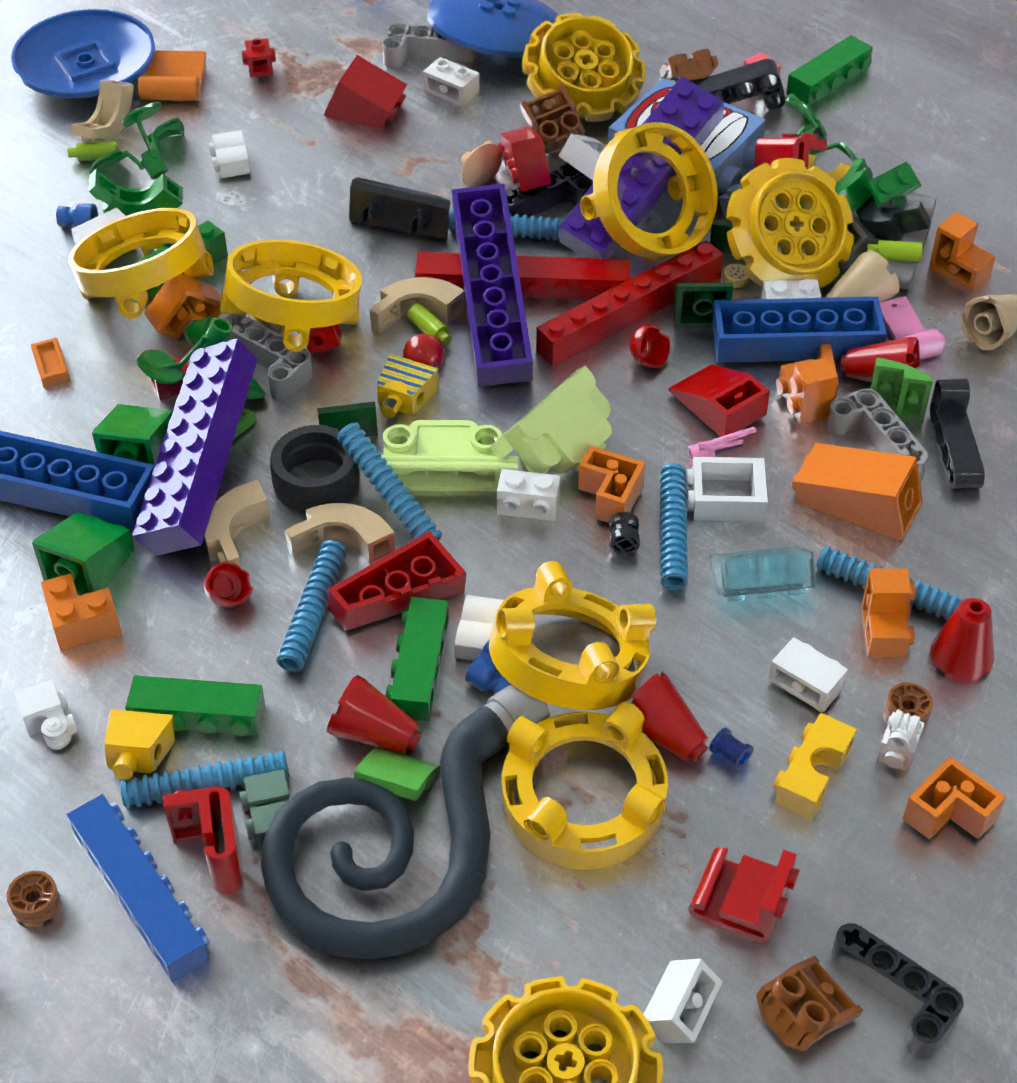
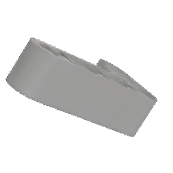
M394 23L388 27L382 42L384 65L391 69L402 67L407 56L429 59L441 57L457 62H473L478 58L477 51L451 42L440 35L432 26Z
M910 192L907 204L921 201L932 223L937 198ZM931 224L929 229L904 234L901 241L922 243L923 252ZM889 260L888 263L890 265L886 267L891 275L894 272L896 273L900 285L899 288L909 290L919 262Z
M228 315L225 317L224 320L228 321L233 327L227 341L238 338L258 359L257 364L268 369L267 377L271 397L276 400H287L312 379L313 370L309 350L306 348L298 352L288 350L284 345L282 335L247 316Z
M861 389L838 397L831 402L827 421V428L831 433L842 436L860 430L878 452L916 457L919 478L922 481L928 453L879 393L872 389Z

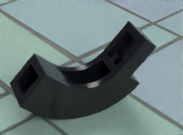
M872 195L862 206L856 209L860 221L877 240L901 241L904 234L929 229L931 224L921 201L898 207H892L889 202L877 207L876 200Z

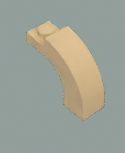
M117 80L100 81L98 103L94 114L86 122L71 124L70 134L79 136L80 141L84 143L115 141L124 128L122 124L123 118L130 112L134 84Z
M409 278L392 283L380 290L381 301L370 309L371 330L380 334L398 319L406 316L409 309L418 303L422 304L437 319L448 325L465 311V292L450 282L435 278Z
M258 480L233 488L220 497L213 505L205 532L211 562L218 560L219 563L229 562L241 567L240 557L234 545L235 538L247 527L270 520L268 501Z
M331 503L312 507L306 510L307 520L285 530L287 549L293 557L317 547L327 540L353 545L362 553L369 564L396 550L394 531L388 523L375 512L354 504Z

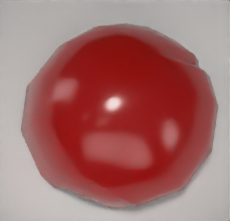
M642 325L632 335L629 349L633 360L637 364L648 368H659L667 361L670 353V338L659 331L660 327Z
M427 333L418 334L406 342L403 349V358L435 368L441 367L445 356L444 347L441 341L434 335Z
M222 562L214 565L204 579V589L207 598L217 607L230 609L240 606L253 591V587L250 585L249 573L234 563Z

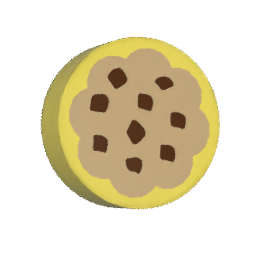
M738 263L726 266L723 273L724 283H733V288L745 287L750 280L744 272L746 266Z

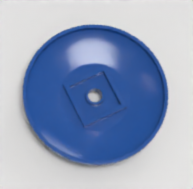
M432 0L428 7V20L430 24L446 39L477 52L505 57H523L526 44H529L532 32L545 21L555 23L556 17L559 16L552 8L538 0Z
M105 9L74 10L46 18L27 29L13 46L11 62L17 78L34 91L62 98L93 97L99 95L100 81L117 80L132 83L149 68L154 59L155 43L149 28L140 20L128 14Z

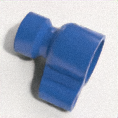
M76 204L73 209L69 206H58L56 210V221L59 227H70L71 224H73V227H77L99 216L98 208L95 204Z
M487 641L481 654L468 668L465 681L482 692L492 690L495 695L511 683L500 674L492 662L489 652V641Z

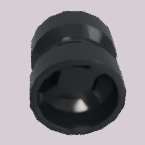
M620 512L611 516L609 519L611 549L619 554H630L638 550L640 547V535L638 534L639 519L637 516L629 512Z

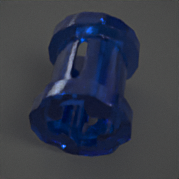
M726 727L716 734L709 746V750L712 753H718L729 761L731 768L735 771L741 769L747 763L754 749L752 745L743 744L732 735V731Z

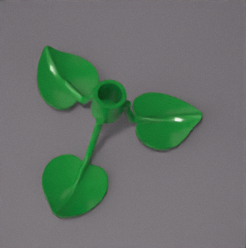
M793 93L788 95L786 102L800 110L802 113L801 117L805 123L797 133V137H801V134L810 125L812 127L806 133L811 134L819 127L826 137L828 135L821 121L817 119L814 111L805 102H801ZM843 142L827 145L826 151L838 148L852 162L858 159ZM809 151V154L814 155L824 151Z
M156 101L131 111L123 118L122 124L124 127H129L137 123L148 148L141 155L142 160L139 161L127 150L123 152L120 149L100 157L92 164L88 179L95 169L100 172L126 157L136 163L140 170L145 169L151 180L166 174L169 169L163 161L157 141L172 135H184L182 121L179 118L170 119L156 127L154 132L147 136L142 120L148 119L159 112L162 107L161 103Z
M213 316L202 318L186 327L184 336L194 347L179 363H175L170 355L160 350L143 351L135 361L139 368L151 379L164 384L178 383L183 378V374L179 369L190 360L193 351L226 342L233 327L222 318H213ZM252 378L246 399L264 397L266 393L257 381Z

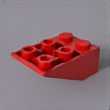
M713 364L669 387L668 390L720 437L738 432L766 416L770 390L751 374Z

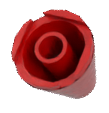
M906 337L848 349L847 354L842 355L841 370L846 371V376L849 378L872 383L877 357L903 363L917 369V367H920L919 340H917V337Z
M977 598L963 600L933 639L929 653L930 660L936 670L938 667L945 673L944 677L960 683H970L980 680L983 675L991 671L994 663L992 611L985 601Z
M661 671L660 675L658 673L653 675L633 693L631 704L642 712L644 716L642 732L651 741L685 762L691 758L697 761L708 750L709 747L705 744L708 741L706 733L664 671Z
M359 675L354 676L345 688L338 701L340 705L336 715L332 713L326 730L327 733L335 737L405 754L408 749L414 751L422 736V733L418 732L419 724Z

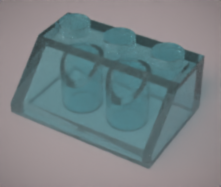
M800 546L709 555L717 592L719 595L727 597V601L746 600V595L757 594L758 598L776 597V592L788 591V595L807 594L806 589L816 588L813 551Z

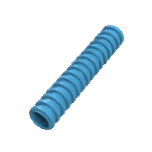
M451 209L449 215L448 230L451 233L456 230L453 209ZM510 214L513 237L517 238L518 235H521L522 238L529 236L530 239H533L536 236L538 239L545 237L546 240H550V238H553L554 241L558 240L559 225L563 222L559 217L553 220L551 217L543 219V216L535 218V215H531V218H527V215L519 217V214H515L514 217Z
M356 422L342 428L337 435V440L343 442L342 447L348 449L347 453L349 456H354L353 461L356 464L359 463V469L361 471L365 470V477H370L369 482L372 485H376L375 490L381 492V498L387 499L386 504L392 506L391 511L394 514H398L397 519L399 521L403 520L402 525L405 528H409L408 533L414 535L413 540L431 531L439 541L443 533L440 530H436L437 525L431 523L430 516H425L426 511L423 508H419L420 503L414 501V495L408 494L409 489L403 487L404 482L401 479L398 480L396 472L392 473L393 468L390 465H386L387 460L381 458V452L375 451L376 446L370 444L371 439L365 437L366 433L364 430H359L360 425Z
M677 463L666 464L660 469L661 584L670 590L682 589L688 584L686 470Z
M327 540L322 543L297 605L298 608L295 610V615L291 620L292 623L289 625V630L285 635L286 638L282 643L283 646L280 648L276 661L286 671L299 672L304 668L310 647L313 644L319 624L328 605V589L336 584L347 555L345 546L337 541Z
M829 546L823 548L816 565L817 571L822 572L825 570L827 575L833 573L835 578L840 579L843 577L845 582L851 580L853 585L856 586L862 584L864 589L870 568H877L875 563L869 565L867 560L862 559V561H858V557L853 556L850 558L848 553L842 555L840 550L835 549L832 551ZM917 580L915 582V600H910V606L917 605V609L922 610L924 608L926 613L929 614L935 612L937 617L943 615L945 620L948 621L963 600L959 599L957 594L951 596L949 591L940 592V588L932 589L930 584L927 583L924 586L922 581Z
M279 750V754L273 755V752H268V756L265 757L262 754H258V758L254 759L252 756H247V760L243 761L242 758H237V762H232L230 759L226 761L227 764H221L219 761L216 762V766H211L208 763L205 768L197 765L194 770L186 767L183 772L176 769L173 774L165 771L162 776L154 773L151 778H148V775H143L140 780L137 777H133L132 781L129 782L122 780L120 791L123 806L126 809H131V805L136 804L137 807H141L142 803L152 805V801L156 800L158 803H163V795L173 794L179 790L191 791L216 786L225 789L226 787H231V790H234L237 785H241L244 788V777L284 769L287 780L289 772L286 754L283 753V750Z

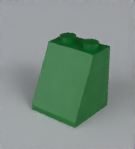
M117 404L93 429L92 436L96 452L156 465L173 410Z
M76 512L35 538L32 542L43 580L71 573L78 595L105 589L134 551L129 529L80 512Z

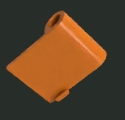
M155 50L154 59L146 70L145 76H140L138 80L140 100L199 101L202 80L206 70V51Z

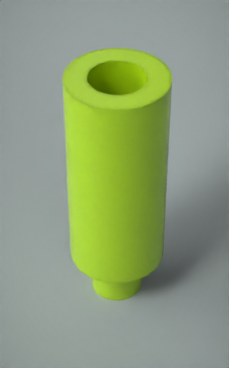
M117 141L76 143V147L67 148L68 158H77L78 162L96 161L108 153L119 150Z
M878 240L877 244L867 245V251L872 250L879 253L886 260L921 261L922 243Z
M415 304L409 309L408 319L423 333L434 335L443 345H448L451 342L452 337L449 335L448 327L422 304Z

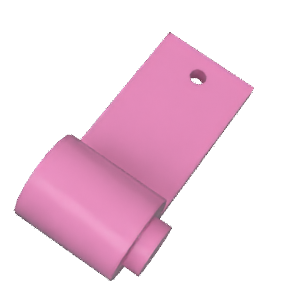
M906 296L880 302L884 323L894 340L917 337L920 345V360L942 354L946 346L944 335L935 328L925 331Z

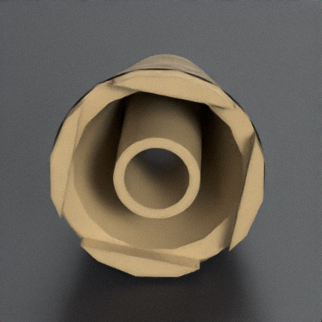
M868 250L858 256L825 298L878 297L879 302H883L894 297L899 292L900 285L896 273L894 272L891 275L886 267L890 265L887 260L879 253Z
M1017 294L978 296L965 304L966 308L964 313L961 314L960 319L962 331L971 344L975 343L980 346L978 349H996L1003 345L1017 331Z

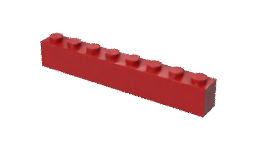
M705 240L537 326L536 351L550 365L555 366L673 304L674 285L677 283H713L721 279L724 254Z
M418 252L415 278L440 279L464 290L459 253ZM516 255L523 297L590 300L630 279V259Z

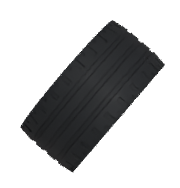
M327 425L303 426L284 434L275 443L270 456V471L275 493L284 506L294 512L306 514L307 509L319 505L349 503L356 495L360 480L359 463L356 464L353 461L354 456H349L347 453L348 449L342 447L343 442L337 440L340 430ZM314 460L330 461L340 466L335 473L325 478L314 480L301 479L290 474L295 467Z

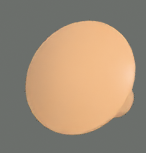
M488 140L472 152L464 153L461 158L463 183L467 187H477L486 184L496 176L502 164V151L499 146Z

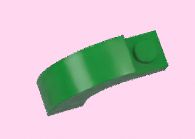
M864 158L854 160L846 175L835 186V191L838 195H845L851 212L862 206L872 196L865 183L873 179V174Z
M96 169L89 175L88 192L94 198L103 201L102 212L104 213L118 208L125 216L152 209L179 208L183 204V187L165 174H162L152 184L139 189L122 187Z

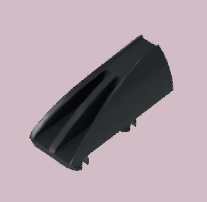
M356 177L352 180L349 203L350 223L448 241L450 201L448 199L431 193Z

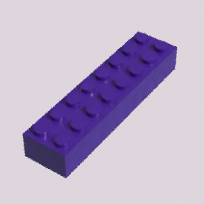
M681 76L643 124L662 122L674 125L692 136L701 146L723 119L724 101ZM665 137L663 143L672 147L681 156L682 151ZM648 152L634 154L624 163L619 173L617 183L619 202L623 212L635 226L640 223L668 188L669 179L677 175L672 166L656 154ZM593 185L590 187V189L586 192L584 196L593 193ZM580 200L559 225L560 243L584 258L611 259L620 245L607 232L600 218L587 220L583 217L580 209Z
M505 183L451 189L453 215L478 387L533 380V359Z
M238 338L193 351L190 357V363L183 378V384L132 534L154 556L202 545L258 361Z

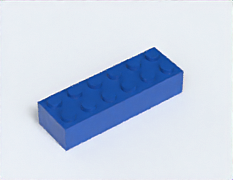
M878 297L714 300L711 327L717 363L817 360L821 344H831L834 360H841L842 355H846L848 349L886 342L887 333Z
M0 431L1 501L67 516L80 512L89 516H96L103 521L115 525H122L134 531L155 465Z

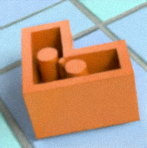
M955 212L937 227L929 268L973 292L991 277L996 256L974 245L979 223Z
M180 274L164 283L144 312V315L157 333L178 340L192 319L200 320L209 316L218 318L221 315V296L214 286Z
M827 357L817 360L809 359L782 365L779 378L776 380V387L779 394H783L787 401L790 414H794L798 423L802 424L828 418L830 404L835 397L838 376Z
M590 445L579 465L578 489L596 495L595 519L609 523V519L614 514L631 512L644 487L646 462Z
M870 568L861 605L868 657L906 658L909 645L914 644V627L909 626L908 620L911 614L910 600H915L916 587L915 582L910 581L908 569Z
M71 573L41 582L60 651L122 634L109 587L78 596Z
M949 756L909 796L902 820L929 840L950 819L979 839L998 819L1006 796Z

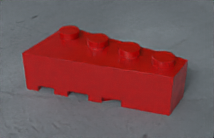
M529 126L500 133L501 142L497 143L502 151L505 167L507 166L513 184H518L521 192L550 185L551 179L542 136Z
M428 531L329 588L328 610L344 630L347 631L403 613L404 609H409L411 597L444 600L463 594L467 573L432 532Z

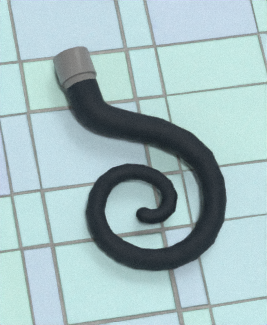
M510 684L490 697L486 705L463 719L450 732L440 758L442 787L451 831L448 871L436 894L418 909L396 918L376 922H363L341 919L322 911L305 896L296 880L292 861L295 841L300 828L312 815L328 806L345 804L367 806L378 812L388 823L391 832V848L386 860L377 867L362 868L354 862L353 850L350 844L339 841L332 847L330 852L332 867L343 883L361 892L387 888L404 874L413 854L414 829L407 808L391 791L375 783L350 777L320 781L292 796L276 812L264 837L260 865L266 893L279 918L302 941L332 956L377 959L405 954L435 941L465 917L484 883L487 873L491 833L483 788L482 764L509 745L507 742L508 732L519 717L523 716L535 724L549 718L550 711L547 703L525 694Z

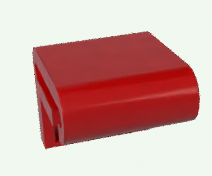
M802 133L801 137H797L798 134H782V137L759 138L755 145L754 168L763 163H768L771 167V163L779 158H795L803 160L806 169H808L809 151H826L827 140L817 139V134Z
M216 786L191 791L179 790L173 794L163 795L164 810L173 843L203 839L205 844L203 849L214 889L221 894H233L239 891L243 886L244 879L238 829L228 790ZM223 828L225 851L220 854L218 830Z
M715 848L689 905L688 910L690 914L698 920L761 943L769 941L777 918L782 920L789 901V899L785 898L788 889L794 890L800 870L794 868L797 854L783 849L777 866L743 854L740 864L726 860L728 855L727 848Z

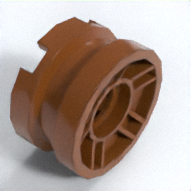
M902 682L890 689L883 709L885 721L888 722L892 712L896 713L898 709L905 714L909 713L911 716L921 717L920 721L925 723V727L933 708L932 696L925 688L914 683Z
M33 870L22 873L10 883L6 893L7 902L17 922L23 923L25 927L35 928L44 926L43 923L45 921L53 920L57 916L61 907V897L56 883L49 874L43 871Z

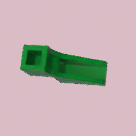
M907 161L865 183L866 188H869L875 198L877 207L889 202L892 205L906 198L910 192H914L922 186Z

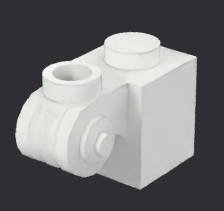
M49 680L14 692L29 736L42 731L46 745L54 750L62 749L70 743L71 735L78 731L72 714L65 716L63 712L64 709L69 708L63 690L56 692L53 681Z
M898 709L896 713L892 712L887 722L888 726L876 761L885 763L891 768L909 772L925 724L920 721L921 717L911 716L909 713L905 714Z

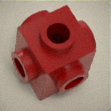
M255 38L245 41L246 51H241L243 66L248 65L250 77L273 75L272 62H276L275 48H270L268 38Z
M340 325L310 328L307 350L310 353H324L333 347L340 346L342 338Z

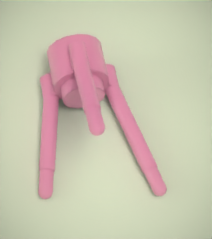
M751 427L710 441L689 445L691 467L693 466V457H715V451L743 444V439L737 438L755 433L756 428Z

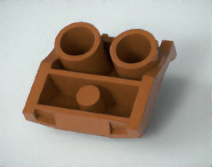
M710 49L695 51L691 54L690 59L687 58V54H677L668 58L667 63H663L660 75L662 78L677 82L681 76L691 82L709 77L719 65L717 56H711Z
M564 85L526 103L523 101L520 103L522 114L530 128L542 136L545 154L563 148L571 134L583 136L585 132L576 106Z
M816 956L792 965L778 977L762 985L756 994L761 1017L786 1047L806 1051L813 1043L830 1032L851 1023L864 1011L860 1005H856L825 971L819 964L820 960Z

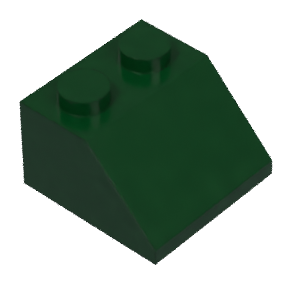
M677 283L674 285L672 305L674 327H711L714 300H732L733 283Z

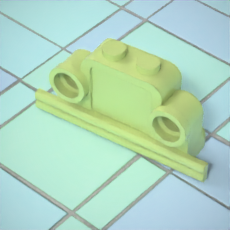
M585 365L581 369L576 370L490 446V449L500 460L514 449L520 456V464L525 472L546 474L550 468H553L558 473H566L572 468L578 472L579 465L590 445L600 449H604L607 446L604 441L612 433L611 425L607 421L611 412L610 404L596 387L595 377Z
M417 420L412 422L410 426L403 424L392 425L383 433L384 454L381 458L387 460L386 465H390L393 468L392 473L396 472L398 474V480L401 479L404 482L403 487H407L409 491H497L502 469L518 471V456H505L500 460L490 449V446L502 436L500 429L492 425L478 426L475 422L469 420Z

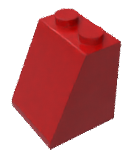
M356 55L339 80L323 115L328 118L382 129L387 120L392 122L398 111L395 107L400 108L407 96L403 94L407 84L361 56Z

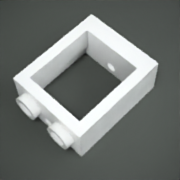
M571 134L559 157L593 180L597 161L606 146L595 138Z
M693 457L692 469H687L686 475L687 486H692V491H688L687 507L693 508V521L765 522L768 497L764 458ZM702 480L750 481L751 496L703 495Z

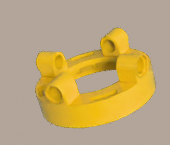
M662 122L646 123L614 133V138L603 149L597 161L593 178V193L582 197L580 209L583 217L587 220L600 218L607 232L622 248L637 256L644 257L645 263L648 264L684 252L694 247L704 238L712 225L716 213L718 198L716 178L710 160L692 136L671 124ZM665 137L682 151L681 156L672 147L663 143ZM641 152L656 154L666 160L677 174L669 179L668 192L673 200L683 199L682 209L675 224L663 233H648L639 229L627 218L620 205L617 191L619 173L624 163L634 154ZM694 214L698 216L697 223L691 235L688 236L685 231L691 224Z
M178 208L146 210L107 223L81 239L73 247L68 257L69 265L83 298L115 297L119 312L129 319H136L141 316L148 302L147 289L161 285L181 273L196 279L212 276L214 272L211 255L205 249V243L195 216L187 210ZM168 243L174 244L162 253L142 262L116 269H105L114 259L136 248L141 247L142 253L146 257L154 252V249H159Z
M281 239L250 242L239 246L228 256L224 289L221 290L220 314L246 316L247 313L263 321L282 325L281 331L285 347L290 351L298 352L307 347L310 328L327 327L336 324H358L362 275L350 260L318 245ZM272 275L274 289L279 296L259 290L251 286V284L259 278ZM300 277L319 283L333 295V298L325 300H298L285 297H291L297 292ZM285 279L291 280L289 283L286 284L280 283L282 280ZM292 332H300V334L295 336L290 335Z
M548 561L538 568L534 587L523 589L510 595L499 606L489 640L490 656L497 670L508 682L525 694L542 702L575 710H599L614 707L630 699L633 693L640 687L650 656L648 639L656 626V612L651 604H628L619 607L596 594L575 589L561 563ZM534 615H559L594 625L618 641L620 652L614 657L606 643L595 642L583 650L579 665L557 660L539 650L531 642L535 628ZM633 661L635 665V671L633 670L632 672H630L627 669L630 667Z
M621 702L611 715L578 711L558 714L537 724L521 716L513 723L507 735L509 753L505 759L502 771V805L505 819L512 833L531 853L557 866L577 870H594L611 867L631 859L653 840L659 831L665 815L668 776L659 750L642 732L644 716L636 706L629 702ZM574 741L598 742L615 749L627 759L634 770L637 784L627 795L622 813L617 817L593 825L573 824L567 822V813L557 801L548 797L542 798L540 802L538 801L534 793L532 779L540 760L552 749L565 743ZM517 779L520 805H516L514 791L509 793L511 782ZM612 838L616 840L615 845L603 848L582 849L581 843L601 842Z

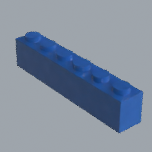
M101 794L67 813L66 816L72 833L170 981L173 983L207 962L209 956L206 946L210 944V941L200 925L197 927L192 925L190 922L192 915L183 900L178 902L172 895L175 893V890L165 874L160 877L155 871L158 866L149 850L142 852L138 846L141 844L138 834L132 826L125 827L122 822L125 818L117 803L110 804L105 796Z

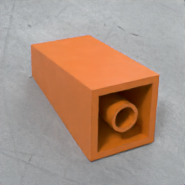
M815 443L810 453L805 456L800 471L794 475L792 481V488L796 492L799 504L903 541L923 502L917 458L914 456Z

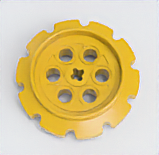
M581 13L562 14L556 17L555 23L545 21L532 32L529 44H526L522 69L524 74L529 75L527 85L536 98L557 90L559 86L564 85L576 106L580 118H586L588 122L604 121L611 119L614 111L619 113L626 112L638 98L646 74L645 62L638 59L640 48L627 32L622 33L616 28L617 25L609 20L592 15V17L582 16Z
M779 158L771 163V167L768 163H763L747 173L740 180L743 189L740 188L732 193L726 212V219L733 224V229L727 232L729 246L736 260L743 259L745 261L746 267L744 272L761 287H763V281L818 279L819 288L832 282L840 274L838 263L848 261L854 241V235L847 228L848 224L853 222L852 212L845 195H838L836 193L835 180L818 166L806 169L805 162L795 158ZM775 199L779 202L780 207L777 206ZM764 221L767 223L769 230L765 227ZM777 245L781 248L782 254L779 252Z
M561 976L543 978L525 984L524 996L521 998H515L511 994L505 995L483 1018L482 1031L486 1036L473 1039L469 1055V1083H592L596 1079H603L608 1083H662L663 1076L662 1055L659 1052L649 1050V1048L654 1046L655 1033L643 1013L634 1004L626 1007L620 1006L616 990L585 978L580 979L579 984L572 987L568 986ZM562 1030L567 1032L569 1035L563 1038H558L554 1036L552 1033L554 1031ZM598 1044L604 1049L594 1052L589 1050L587 1046ZM533 1051L539 1054V1056L535 1059H527L522 1054Z

